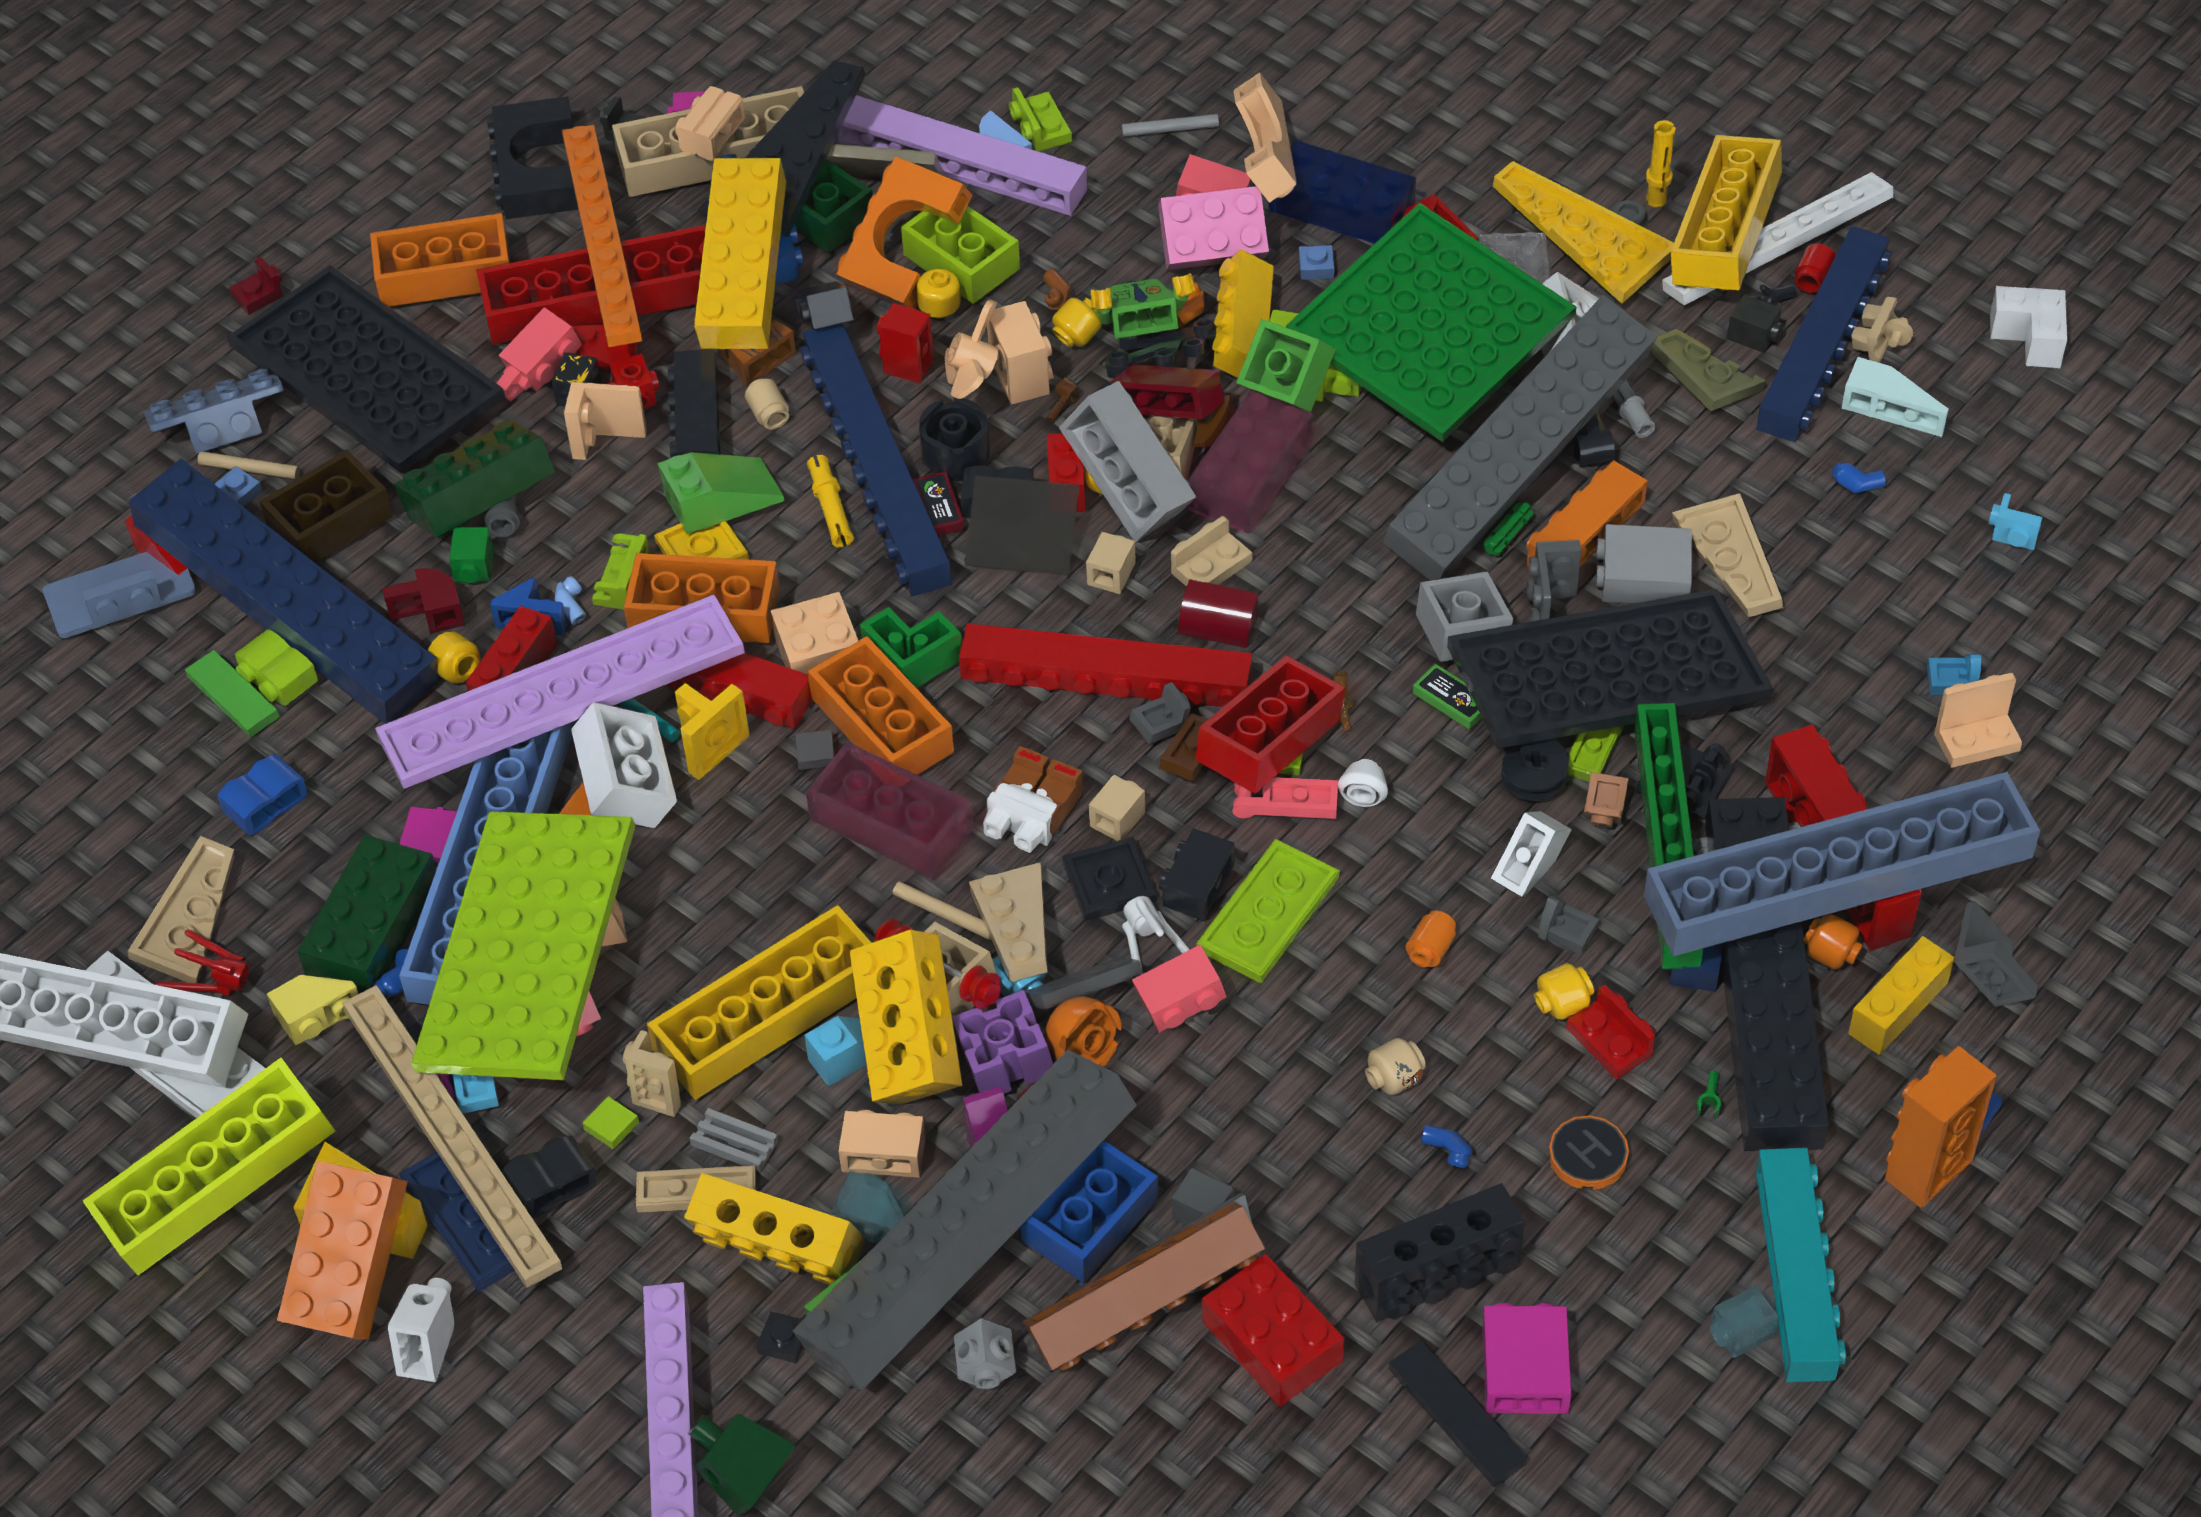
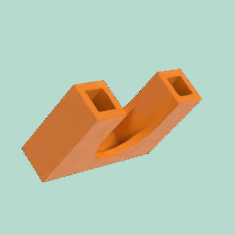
M895 156L892 164L888 165L883 173V182L877 193L871 197L868 203V211L862 223L856 227L853 233V241L847 253L843 254L839 260L836 275L847 285L888 303L916 309L918 306L917 282L921 276L917 272L887 260L884 251L886 233L896 219L912 211H926L959 224L973 195L962 183Z

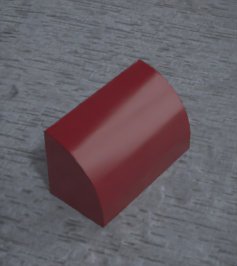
M1189 579L1181 605L1178 634L1247 648L1258 618V593Z

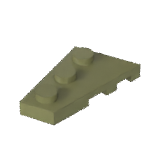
M1678 329L1657 336L1650 351L1710 411L1764 390L1766 380L1757 375L1750 378L1739 371L1740 365L1731 360L1724 363L1711 355V348Z

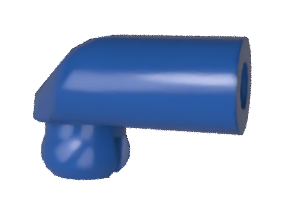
M1838 463L1832 470L1835 481L1852 493H1861L1885 487L1886 485L1885 475L1882 470L1863 473L1849 463Z
M408 949L397 951L395 954V968L383 974L375 982V986L377 985L385 998L396 996L404 991L399 975Z
M1425 1125L1421 1144L1450 1151L1447 1159L1448 1164L1466 1168L1469 1163V1155L1472 1156V1147L1461 1135L1453 1130Z

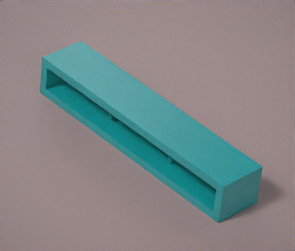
M1807 1148L1759 1150L1755 1173L1786 1382L1836 1381L1839 1365L1845 1364L1846 1351L1844 1341L1837 1340L1835 1329L1840 1326V1312L1838 1304L1831 1303L1830 1292H1834V1273L1832 1268H1826L1824 1258L1828 1257L1829 1242L1827 1233H1821L1819 1222L1823 1221L1822 1199L1815 1198L1814 1187L1818 1185L1816 1163H1810Z

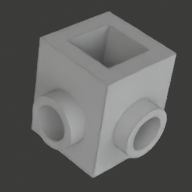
M981 1318L954 1335L959 1380L976 1385L980 1389L989 1390L997 1387L1000 1382L1016 1373L1011 1329Z

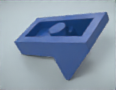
M536 578L527 580L491 601L490 607L495 628L504 629L521 605L551 616L555 635L564 636L567 620L563 602H555L548 599L540 600Z

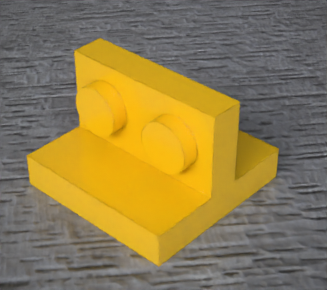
M686 683L675 691L688 773L698 780L704 777L750 736L743 691L733 684L712 701Z

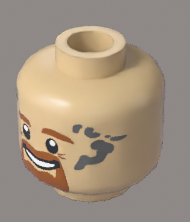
M1395 1038L1370 1051L1368 1068L1365 1069V1075L1375 1090L1380 1088L1383 1092L1392 1096L1418 1084L1421 1081L1422 1070L1425 1069L1426 1064L1420 1049L1414 1042Z

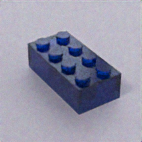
M1295 140L1290 149L1297 184L1285 197H1277L1270 203L1268 202V211L1375 244L1402 219L1406 208L1415 204L1416 177Z

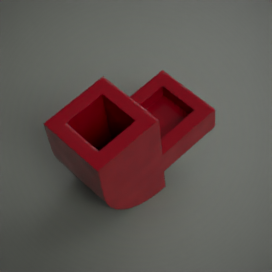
M429 568L415 569L417 580L382 588L390 621L425 613L430 634L465 626L455 584L448 575L439 570Z

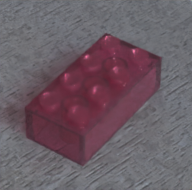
M1250 390L1189 478L1188 483L1196 498L1187 506V510L1214 521L1224 516L1229 520L1230 527L1250 534L1312 442L1313 413Z
M849 742L844 744L806 791L810 820L933 880L974 828L972 802Z

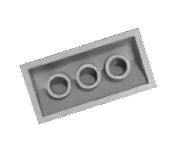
M1119 381L1089 395L1059 427L1135 543L1175 517L1196 498L1190 484L1184 479L1172 461L1170 454L1164 449L1152 431L1150 424L1144 419L1133 403L1131 396L1125 391Z

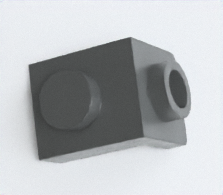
M1171 682L1164 685L1161 698L1132 709L1129 719L1148 744L1178 733L1187 720L1191 707L1186 695L1179 692Z

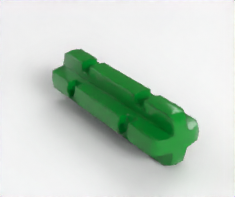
M1518 502L1510 511V514L1508 513L1493 530L1492 535L1490 534L1486 538L1482 547L1486 550L1487 555L1499 556L1523 529L1525 524L1530 521L1534 516V511L1530 508V504Z

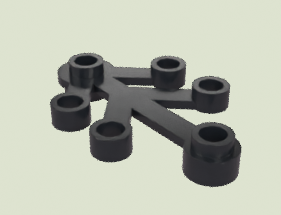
M1205 319L1196 321L1191 328H1178L1148 333V338L1139 339V335L1119 338L1120 349L1122 350L1113 351L1108 354V359L1105 361L1107 376L1114 379L1132 366L1133 363L1155 356L1156 366L1172 367L1176 364V357L1182 346L1184 347L1186 357L1202 356L1205 353L1204 347L1213 345L1217 326L1212 320ZM1141 349V350H1138V351L1133 352V353H1130V354H1128L1127 351H1123V350Z

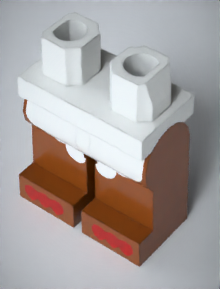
M1019 746L1013 755L1012 766L1003 780L997 784L994 792L987 798L988 813L983 822L984 834L997 840L1002 838L1006 830L1015 833L1014 844L1019 849L1029 853L1039 843L1047 846L1052 839V834L1058 830L1083 795V770L1055 759L1049 764V757Z

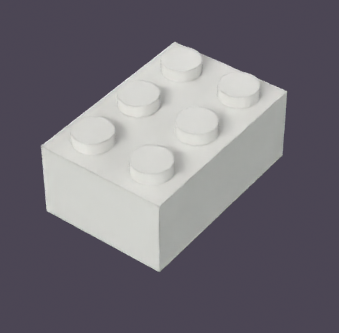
M593 702L571 729L591 815L632 817L636 825L655 828L677 802L656 716Z

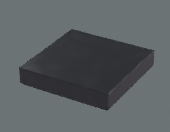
M1134 837L1062 856L1063 866L1084 921L1121 912L1130 900L1139 896L1148 897L1152 903L1157 902L1155 889Z

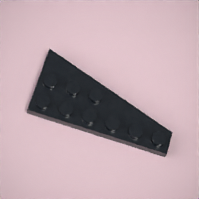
M834 60L745 157L781 159L786 179L781 236L789 237L866 76L861 66ZM709 198L698 209L703 217H707Z

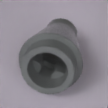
M516 494L488 510L485 516V524L489 527L491 534L497 537H508L518 529L520 519Z

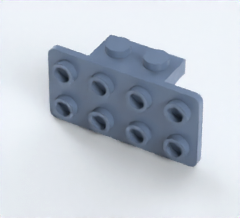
M260 369L249 373L247 379L235 382L234 379L221 381L215 385L216 389L202 392L201 389L189 391L182 395L183 399L170 403L169 400H161L149 405L150 409L144 412V416L152 432L185 422L194 451L197 454L200 451L210 450L262 433L252 401L283 391V385L278 376L270 375L267 369Z
M144 552L47 584L43 587L42 591L59 637L68 638L193 596L196 589L188 568L177 575L149 553Z

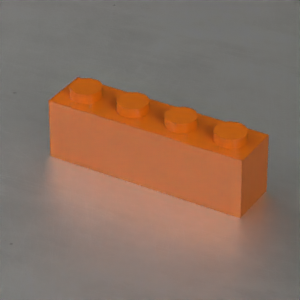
M1614 460L1604 470H1598L1584 490H1578L1562 511L1558 510L1552 515L1547 526L1540 532L1536 531L1529 538L1526 545L1528 550L1527 566L1529 567V557H1535L1536 542L1580 540L1581 567L1597 551V539H1604L1606 524L1624 525L1645 504L1648 480Z

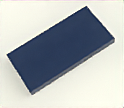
M437 1152L399 1173L401 1180L408 1181L406 1188L414 1198L420 1201L425 1216L478 1292L515 1271Z

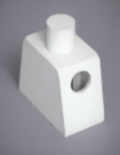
M432 1278L427 1286L419 1284L409 1285L388 1324L397 1376L436 1382L454 1330V1317L450 1299L452 1287L444 1279Z

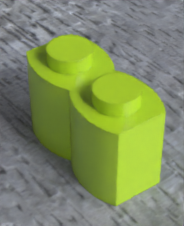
M267 629L235 653L238 663L236 671L249 684L253 682L257 685L263 696L270 702L275 700L279 704L286 706L318 682L314 665L301 652L290 647L285 640L272 630Z

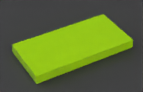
M1275 839L1197 941L1196 946L1201 945L1208 957L1262 983L1338 881L1340 870Z

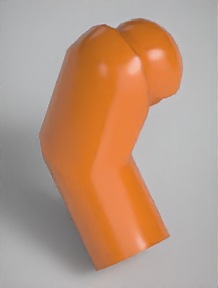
M1194 282L1196 292L1189 294L1184 308L1177 312L1179 328L1197 318L1205 309L1203 290L1199 289V285Z

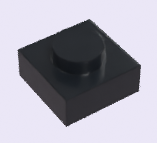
M770 1311L757 1343L758 1354L797 1363L803 1345L793 1333V1330L803 1319Z

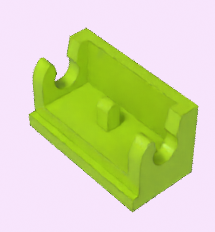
M622 533L614 535L612 542L622 543L628 547L612 546L611 555L601 581L596 582L593 588L596 590L592 597L593 605L624 610L635 554H650L647 535L640 534L635 536Z

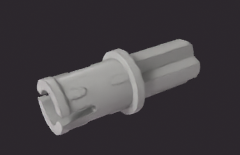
M1626 380L1612 397L1619 406L1618 413L1621 417L1627 419L1636 437H1647L1655 430V423L1644 409L1643 399L1635 395Z

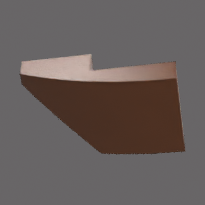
M1231 395L1223 396L1224 403L1214 410L1212 421L1198 422L1194 439L1195 447L1227 445L1230 443L1239 419Z

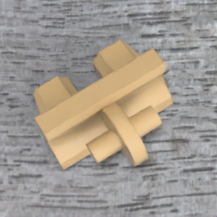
M1886 297L1882 306L1867 304L1862 316L1863 327H1855L1852 333L1853 349L1868 351L1869 360L1880 363L1888 345L1890 347L1903 346L1908 344L1913 337V330L1908 324V320L1904 317L1898 318L1894 313L1897 298Z

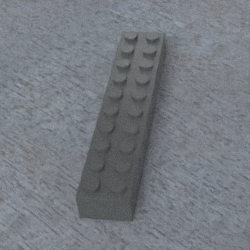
M1602 295L1389 524L1382 543L1430 581L1444 579L1648 357L1657 336L1605 295Z
M1067 1050L1058 1058L1036 1083L1029 1087L1027 1092L1000 1117L989 1131L946 1172L942 1179L891 1228L889 1233L862 1258L848 1275L793 1330V1333L812 1359L862 1391L1137 1106L1118 1074L1070 1050Z

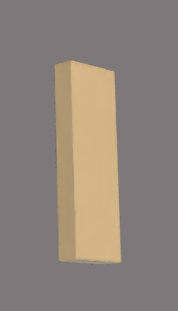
M751 1165L637 1172V1213L687 1210L701 1173L756 1190V1167Z

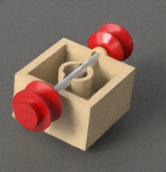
M890 919L877 929L875 942L914 929L910 926H903L897 919ZM934 922L924 931L939 935L951 1016L971 1010L974 1006L978 1009H984L998 999L1001 992V982L996 973L990 951L937 922Z

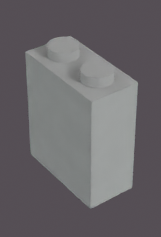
M1606 524L1604 539H1597L1596 560H1603V566L1597 565L1596 587H1602V602L1640 603L1690 594L1692 583V529Z

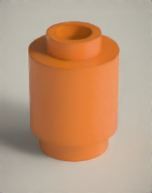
M1434 910L1422 917L1406 944V951L1412 962L1421 967H1435L1439 965L1456 936V923L1451 916L1442 911Z

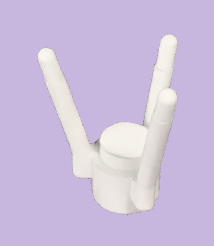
M1139 896L1133 898L1125 905L1123 912L1127 921L1122 925V928L1127 935L1131 958L1140 961L1141 970L1142 964L1136 933H1139L1141 936H1148L1155 932L1159 937L1165 933L1182 954L1190 950L1165 921L1161 912L1156 911L1148 897Z

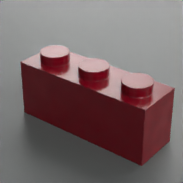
M1133 364L1111 380V384L1117 381L1121 383L1125 391L1131 396L1139 412L1143 415L1204 419L1224 403L1218 370Z

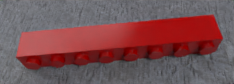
M969 623L966 624L959 655L961 679L1001 683L1010 686L1039 687L1047 690L1077 691L1083 694L1095 693L1114 695L1116 697L1142 698L1152 701L1161 698L1164 685L1172 682L1179 692L1186 695L1190 705L1199 704L1222 708L1251 685L1252 653Z

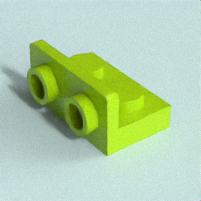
M1019 87L1012 89V101L1009 102L1010 114L1014 121H1019L1022 136L1032 143L1035 151L1040 152L1072 142V132L1049 91L1024 98Z

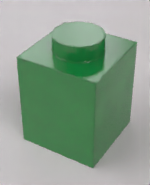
M454 527L449 561L455 582H490L494 548L489 527Z

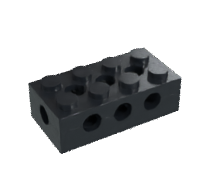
M1502 1183L1357 1242L1354 1284L1376 1323L1386 1318H1398L1404 1315L1410 1308L1424 1302L1426 1304L1434 1303L1450 1291L1460 1287L1464 1289L1470 1288L1477 1284L1481 1278L1496 1272L1505 1273L1513 1269L1521 1260L1525 1220Z

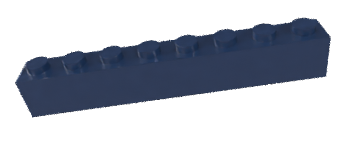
M1854 226L1850 227L1760 405L1756 430L1796 443L1801 430L1807 431L1813 418V411L1811 410L1813 406L1819 408L1825 393L1823 386L1825 383L1831 384L1836 371L1835 362L1836 360L1841 362L1844 358L1848 345L1846 339L1847 337L1852 339V333L1859 324L1857 317L1858 315L1863 316V311L1870 302L1869 293H1876L1881 279L1880 271L1886 272L1892 257V252L1887 251L1890 237Z

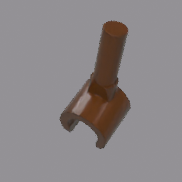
M1063 378L1056 386L1055 392L1060 398L1046 417L1050 423L1055 421L1068 403L1072 405L1079 400L1077 384L1069 378Z

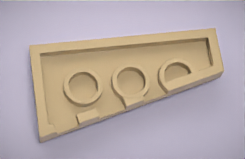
M1740 493L1672 512L1673 522L1678 528L1692 529V546L1747 617L1783 608L1782 597Z
M199 837L129 948L128 957L130 960L187 983L199 982L203 965L176 956L174 950L180 948L206 957L208 949L187 937L185 931L190 929L211 941L235 858L234 849L205 837Z
M1041 862L995 875H987L969 882L971 895L1010 982L1048 972Z

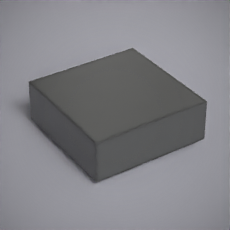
M832 730L795 734L799 770L835 766Z

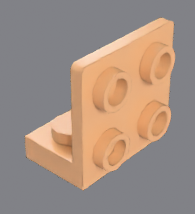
M571 383L564 416L572 459L586 460L589 446L595 445L596 435L646 437L647 428L639 387Z
M2013 673L2000 676L1992 675L1983 680L1966 684L1958 683L1944 690L1934 735L1951 768L2020 751L2022 741L2008 716L2016 683Z

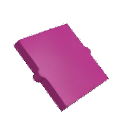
M410 807L400 845L432 853L435 867H438L457 811L444 810L443 807H438L437 809Z

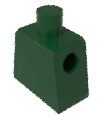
M703 1414L688 1433L706 1448L695 1463V1470L738 1516L753 1507L796 1447L788 1440L741 1414L731 1417L722 1428Z

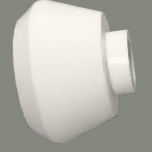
M1361 759L1350 764L1338 781V790L1343 798L1356 806L1371 807L1377 805L1388 794L1384 771L1377 763L1369 759Z

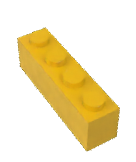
M1242 249L1231 259L1227 258L1219 270V276L1221 277L1220 289L1217 294L1219 305L1214 322L1217 326V333L1212 345L1214 350L1213 366L1237 378L1261 319L1270 320L1274 269L1273 265Z

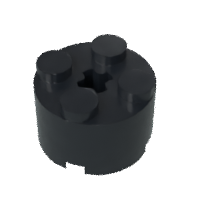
M954 398L955 402L943 404V400H940L928 406L920 416L919 435L922 462L935 473L946 472L947 476L952 480L963 481L965 468L983 466L990 455L986 414L978 404L967 399Z

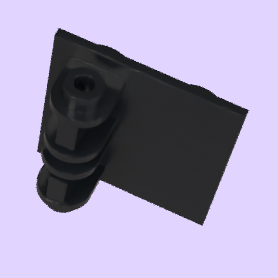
M1680 742L1688 813L1703 819L1707 813L1709 799L1716 798L1734 765L1725 761V748L1720 744L1715 743L1712 746H1708L1702 752ZM1639 781L1635 788V791L1642 793L1641 783Z

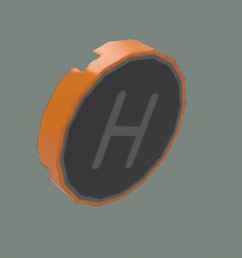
M1580 1116L1562 1123L1553 1133L1549 1146V1159L1551 1167L1559 1179L1575 1188L1582 1189V1186L1593 1187L1592 1190L1603 1189L1615 1183L1622 1176L1627 1165L1629 1149L1625 1136L1617 1126L1603 1118Z

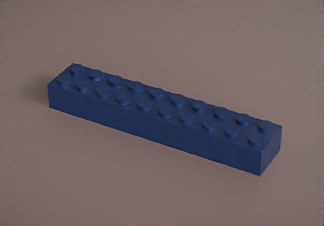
M183 459L178 460L129 500L134 526L264 629L272 630L285 640L290 647L301 652L314 665L317 671L384 724L394 721L439 682L436 657Z

